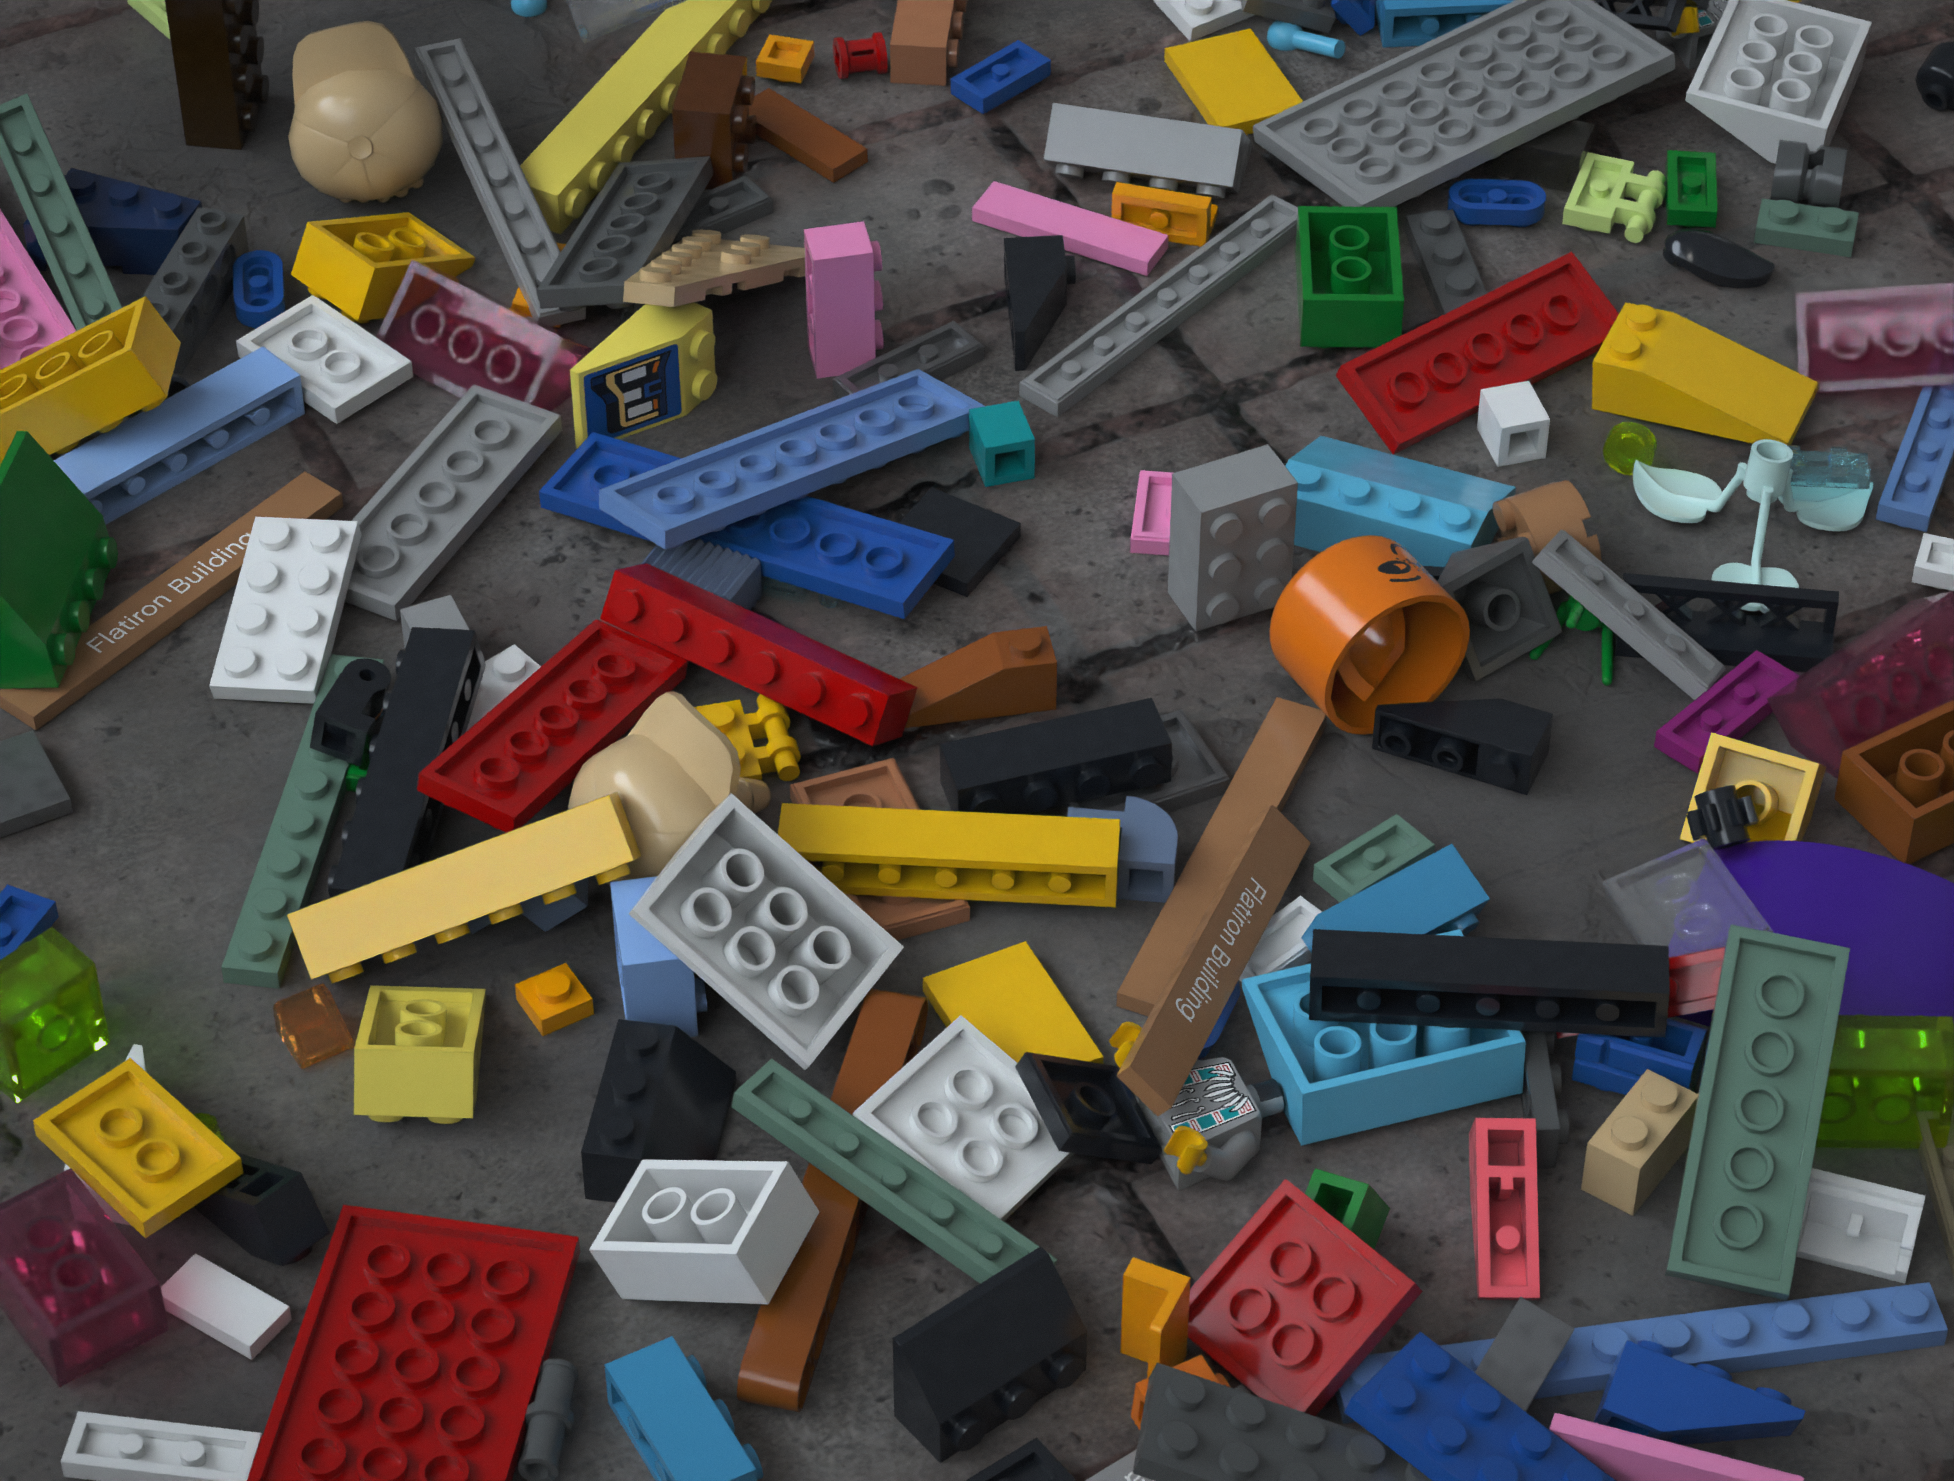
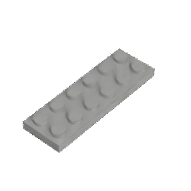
M473 384L352 519V521H358L362 535L345 602L397 621L401 617L400 609L409 607L559 435L562 431L561 415Z

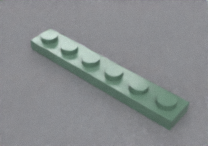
M26 93L1 104L0 156L78 331L123 307L28 94Z
M772 1058L734 1092L731 1106L734 1110L981 1284L1039 1248L1038 1245ZM1049 1254L1054 1266L1056 1267L1058 1259Z

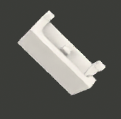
M1812 1168L1796 1257L1906 1283L1925 1195Z

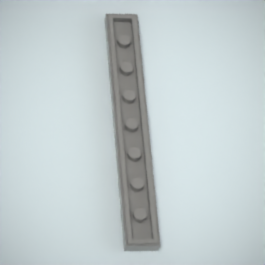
M461 38L416 47L415 61L431 96L437 101L444 125L518 287L529 306V311L537 328L543 329L586 319V306L571 312L561 311L559 307L540 309L536 290L561 252Z
M1273 194L1268 196L1019 382V396L1058 418L1296 237L1298 207Z

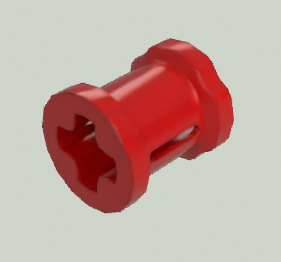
M875 32L871 38L845 41L843 37L834 38L833 57L839 79H848L850 73L876 70L878 74L887 73V49L882 32Z

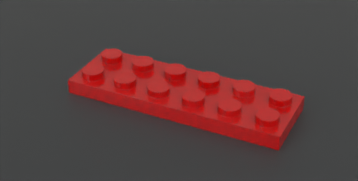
M1570 252L1342 364L1335 376L1394 455L1479 411L1481 389L1529 381L1532 385L1599 351L1619 313L1574 253Z
M595 619L419 772L417 791L506 833L520 828L575 779L582 765L588 759L615 743L638 722L656 698L672 691L686 678L688 660Z

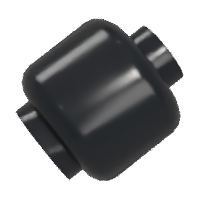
M1943 42L1933 48L1918 69L1915 78L1917 89L1922 95L1923 101L1930 108L1938 111L1945 109L1954 111V42Z

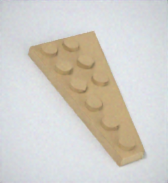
M693 230L692 236L683 237L678 243L672 245L667 251L662 252L660 256L651 260L649 264L640 268L638 272L624 281L623 302L677 307L705 300V295L707 294L721 296L731 294L732 283L738 282L737 289L748 290L782 282L784 276L803 277L805 276V248L769 244L770 238L762 235H741L740 241L721 239V232Z

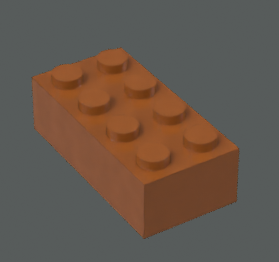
M1954 700L1855 745L1842 753L1834 799L1900 862L1906 864L1914 863L1954 843Z

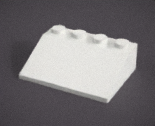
M1729 0L1689 86L1685 101L1770 163L1776 164L1780 140L1807 143L1809 150L1814 152L1821 145L1830 146L1862 69L1872 22L1787 0Z
M732 793L702 821L629 912L631 917L804 1070L813 1063L904 948Z

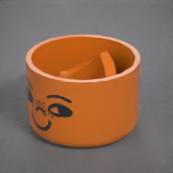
M1374 535L1358 536L1343 540L1326 548L1309 560L1293 576L1282 591L1273 610L1270 622V645L1278 663L1336 727L1347 733L1359 735L1373 734L1375 709L1378 704L1433 702L1448 686L1461 666L1470 637L1469 620L1460 604L1405 547L1390 538Z

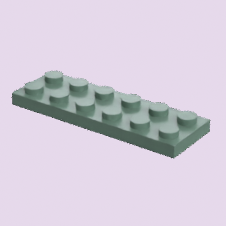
M1733 924L1730 925L1668 1255L1666 1276L1787 1301L1790 1295L1850 948Z

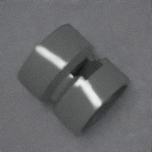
M1780 140L1770 199L1789 200L1798 204L1802 199H1805L1812 206L1838 208L1848 149L1821 145L1814 152L1809 150L1807 143Z

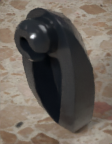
M1683 229L1668 235L1665 239L1663 256L1669 264L1672 265L1676 261L1678 266L1684 267L1699 278L1722 287L1752 288L1764 285L1770 281L1775 268L1774 263L1711 231Z

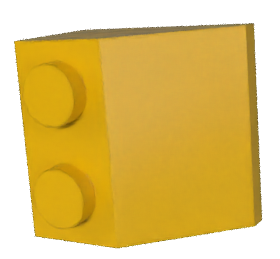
M1711 732L1688 812L1698 809L1694 796L1712 789L1735 785L1739 798L1752 795L1759 820L1757 825L1747 827L1750 841L1748 842L1766 840L1802 841L1813 814L1826 766ZM1686 817L1680 839L1708 847L1706 838L1693 841Z

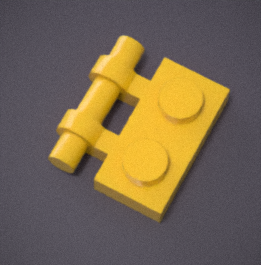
M759 694L756 700L759 709L754 713L744 714L741 700L694 707L710 723L725 734L738 751L741 766L739 777L762 780V774L776 771L779 778L783 781H792L799 776L798 762L801 755L796 740L789 736L788 733L791 721L785 705ZM768 738L766 746L754 748L752 740Z

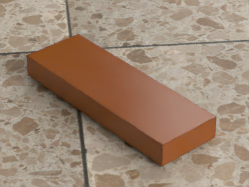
M770 88L754 96L753 105H749V115H756L757 118L756 135L833 183L868 162V149Z

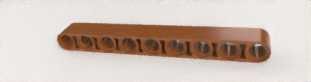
M876 988L870 989L862 1004L830 1099L831 1101L853 1115L858 1107L918 1054L927 1023L928 999L926 997ZM811 1163L808 1164L802 1184L818 1208L819 1214L769 1304L760 1305L742 1359L737 1384V1399L739 1401L801 1412L805 1404L869 1207L866 1202Z

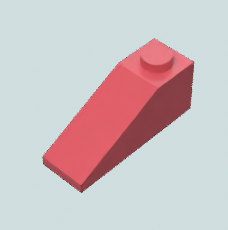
M1475 1118L1469 1131V1170L1478 1300H1519L1520 1297L1526 1300H1539L1536 1118Z

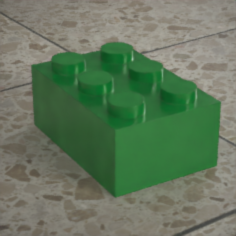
M1298 206L1295 258L1300 347H1367L1375 349L1401 336L1404 293L1397 207Z

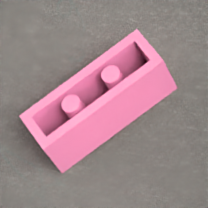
M864 221L804 229L808 350L817 379L842 375L875 359L876 350L883 349L884 347L882 326L879 319L875 320V311L883 310L882 291L879 280L874 281V272L882 271V256L879 242L870 241Z

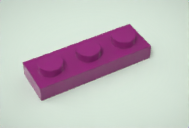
M1756 650L1656 731L1654 747L1698 774L1711 732L1739 740L1798 691L1800 676Z

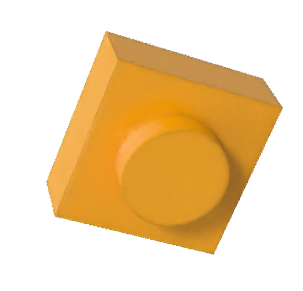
M769 34L756 60V76L775 79L779 82L802 83L815 57L814 41Z
M567 963L515 984L516 1000L542 1036L594 1015L592 997Z

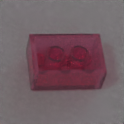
M72 1168L0 1203V1308L59 1388L169 1330L159 1281Z

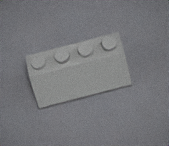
M1053 103L1043 160L1050 167H1056L1055 174L1063 177L1083 179L1085 171L1103 174L1102 181L1110 184H1116V182L1130 184L1131 178L1150 181L1149 187L1177 192L1178 185L1196 187V195L1212 197V199H1225V192L1237 194L1239 192L1251 154L1252 142L1242 129Z

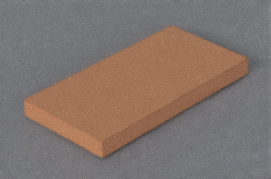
M894 758L790 784V799L793 804L920 810ZM845 894L896 940L970 921V906L967 900Z

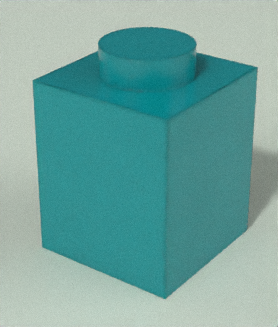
M1019 400L969 409V449L984 486L989 487L1034 479L1035 438Z

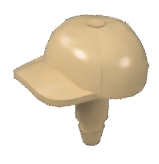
M371 21L345 24L306 35L298 42L293 56L292 79L295 109L288 135L291 156L301 177L316 188L318 192L340 199L344 203H348L351 200L365 203L376 199L379 202H387L390 197L395 195L400 198L405 197L408 189L411 187L420 188L424 183L423 177L435 165L443 144L442 118L437 101L416 79L408 58L395 35L383 24Z
M672 691L656 698L640 717L628 736L593 755L582 765L574 779L568 807L571 809L618 792L641 853V857L628 862L630 874L612 880L621 881L658 876L702 821L731 793L756 814L769 805L771 792L768 785L762 780L739 777L741 766L738 751L728 737L696 710L682 694Z

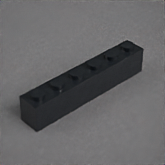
M412 627L406 648L399 650L396 658L397 677L392 691L386 692L383 700V722L379 734H373L370 741V764L366 777H360L357 783V806L352 821H347L343 828V851L338 865L332 866L329 873L328 892L330 898L428 862L444 804L417 791L419 772L467 731L486 667L475 630Z
M1313 929L1309 1020L1666 1038L1670 995L1669 946Z

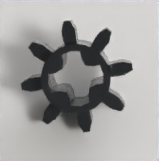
M1730 785L1694 796L1698 809L1687 812L1688 815H1686L1693 841L1706 838L1709 851L1722 850L1750 841L1747 827L1757 825L1759 821L1752 795L1739 798L1736 786Z

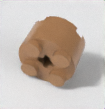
M1570 481L1551 482L1493 503L1494 517L1502 536L1495 539L1494 543L1526 537L1529 539L1534 556L1536 557L1562 529L1602 562L1597 534L1587 537L1583 520L1591 518L1590 513L1580 493ZM1540 570L1549 595L1564 590Z

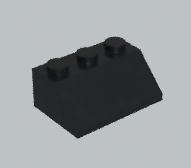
M618 1019L581 1150L585 1199L617 1203L642 1160L716 1161L736 1083V1071L677 1026Z
M1041 1246L893 1337L894 1416L939 1463H942L959 1451L972 1449L983 1439L985 1434L1009 1419L1015 1420L1022 1417L1031 1409L1034 1403L1057 1388L1064 1389L1069 1387L1081 1376L1082 1372L1086 1371L1087 1330L1049 1254Z

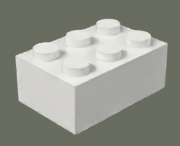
M642 1160L589 1251L622 1299L769 1304L816 1220L819 1210L789 1162Z

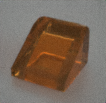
M324 983L282 999L274 1004L273 1011L276 1031L301 1069L354 1047V1042L332 994Z

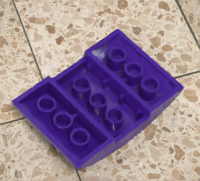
M1766 840L1746 842L1714 851L1671 945L1669 957L1726 946L1728 930L1731 924L1850 948L1833 1048L1873 1060L1870 1076L1954 1102V883L1918 867L1885 856L1825 843ZM1714 1009L1676 1017L1711 1027Z

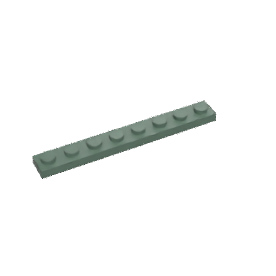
M331 654L221 967L224 983L280 989L296 942L287 914L308 906L347 791L345 776L350 763L310 748L315 713L345 666L356 659H365L364 657ZM368 658L384 664V659Z

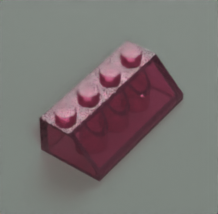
M411 260L376 338L411 360L414 374L459 398H462L474 384L548 411L554 410L572 395L570 369L593 350L591 347L456 277L415 260Z
M1954 282L1796 293L1798 373L1818 382L1816 394L1954 385Z
M1953 591L1910 601L1767 698L1791 747L1812 762L1826 766L1825 771L1838 779L1843 751L1954 700Z

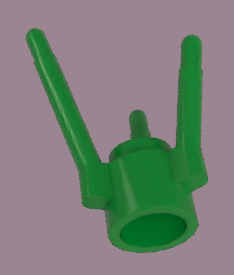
M1570 595L1568 601L1561 602L1556 614L1562 628L1566 622V626L1570 629L1576 628L1582 631H1590L1596 627L1602 629V683L1605 686H1609L1612 683L1614 632ZM1554 637L1532 649L1529 654L1530 658L1537 660Z

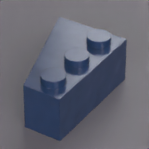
M71 168L65 175L104 266H122L123 274L156 275L198 207L202 208V203L199 200L93 174L88 171ZM27 219L23 224L28 254L39 271H47L48 263Z

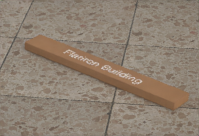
M304 471L90 625L87 632L82 633L75 649L74 662L72 665H68L59 687L1 689L0 708L34 730H38L237 585L255 517L326 520L343 507L342 493Z
M1273 804L1260 812L1116 1075L1157 1116L1172 1108L1311 843Z

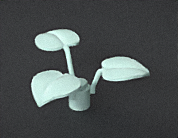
M1770 439L1758 440L1752 444L1748 464H1738L1735 476L1723 492L1715 481L1697 473L1652 467L1638 460L1635 461L1633 468L1634 489L1641 503L1654 515L1669 521L1698 523L1705 518L1707 510L1720 512L1742 481L1747 489V496L1753 501L1760 503L1751 566L1742 563L1723 564L1714 570L1711 579L1713 581L1799 588L1796 579L1787 570L1774 567L1761 568L1770 504L1778 498L1786 511L1796 512L1798 519L1809 527L1826 531H1848L1857 527L1863 520L1873 490V482H1791L1793 470L1790 466L1793 451L1786 444ZM1748 603L1739 608L1747 611L1760 610L1764 614L1770 611L1764 604Z

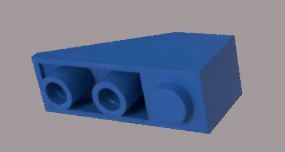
M1627 1340L1616 1357L1593 1422L1679 1445L1789 1436L1803 1420L1805 1410L1792 1406L1791 1399L1779 1391L1765 1387H1758L1752 1390L1732 1382V1376L1728 1372L1716 1366L1698 1364L1694 1367L1672 1358L1673 1353L1668 1348L1658 1343L1640 1340L1636 1344Z

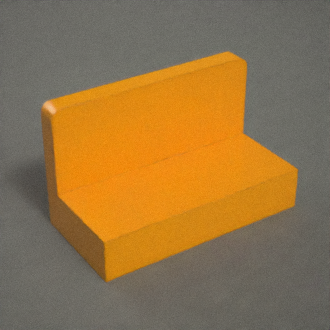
M1116 182L1112 192L1111 217L1169 235L1168 242L1201 247L1209 240L1218 215V206L1211 204L1212 197Z
M1133 1257L1123 1274L1120 1353L1147 1362V1378H1149L1157 1363L1174 1367L1183 1363L1187 1356L1191 1277Z

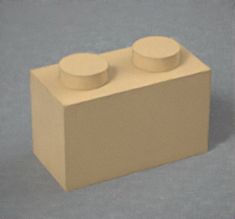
M1647 1069L1587 1142L1581 1190L1633 1216L1689 1146L1698 1094Z

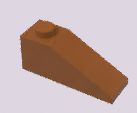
M1047 626L993 632L900 678L918 687L905 728L1056 710L1057 661Z

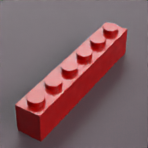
M648 563L615 570L600 617L602 621L871 746L902 737L918 687Z

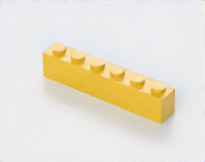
M615 792L287 914L310 978L314 979L328 974L331 984L364 972L360 961L381 954L384 964L416 953L414 941L434 934L437 943L441 944L470 933L467 922L487 914L492 925L524 913L520 902L541 895L544 904L547 905L576 894L577 890L574 882L595 875L598 885L628 875L631 873L628 862L641 857V853L619 794Z
M782 803L778 835L844 894L1116 907L1120 819Z

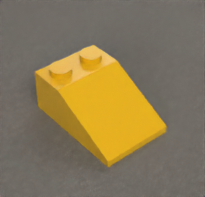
M409 212L307 222L291 275L308 286L307 290L309 293L318 298L328 300L341 309V314L351 321L368 323L373 319L395 316L471 268L476 257Z

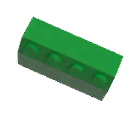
M28 431L16 432L0 465V689L59 687L68 665H72L74 662L75 649L82 633L87 632L89 628L90 615L96 601L101 600L103 596L104 583L110 570L116 567L118 560L117 543L113 537H109L103 515Z

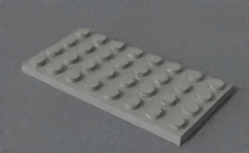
M1515 0L1253 125L1254 141L1342 206L1395 207L1675 70V53L1592 0Z

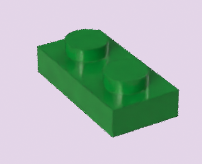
M1667 150L1665 165L1667 225H1679L1687 228H1716L1718 214L1716 153Z

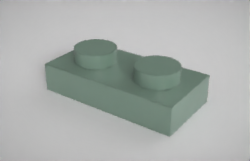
M1762 198L1754 243L1851 257L1859 212L1846 211L1837 207L1825 208L1798 204L1789 200Z
M1395 814L1314 864L1313 881L1338 902H1342L1433 854L1435 844L1398 814Z

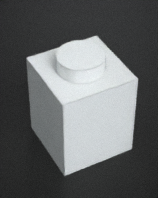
M1524 381L1481 389L1477 430L1497 467L1546 458L1550 418L1530 382Z

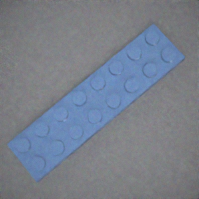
M916 369L599 490V509L654 542L657 546L665 550L677 548L686 541L709 532L721 531L727 525L750 516L764 514L770 508L791 500L802 499L807 494L826 486L843 483L849 477L870 469L881 468L886 463L905 455L922 452L926 447L949 438L960 437L964 432L969 431V409L984 407L985 405L924 371Z

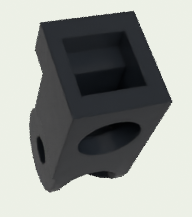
M365 658L356 659L345 666L315 713L310 748L356 766H362L369 754L374 723L383 716V700L390 688L391 674L384 664L377 660Z

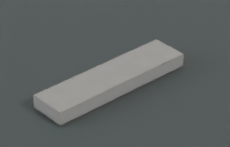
M1561 529L1532 561L1536 567L1692 699L1696 700L1707 691L1725 671L1726 668L1720 661L1565 530Z

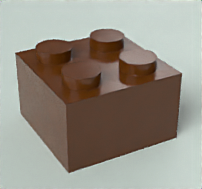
M690 52L672 108L675 159L710 156L714 174L705 189L711 190L737 179L738 173H745L747 170L748 144H754L757 130L756 115H749V105H753L755 96V77L747 76V56Z

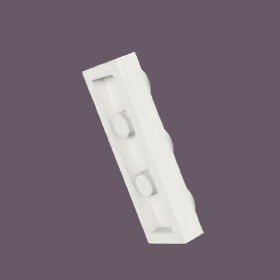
M78 1411L61 1459V1466L64 1477L94 1481H247L262 1439V1433Z

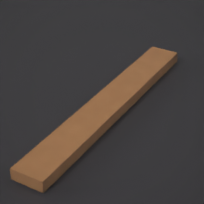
M1276 697L1117 992V1007L1146 1016L1150 1015L1259 813L1272 804L1280 812L1283 810L1327 726V716L1322 710Z

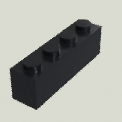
M1152 698L939 744L940 783L952 811L1022 815L1069 803L1097 799L1103 796L1171 782L1172 742Z

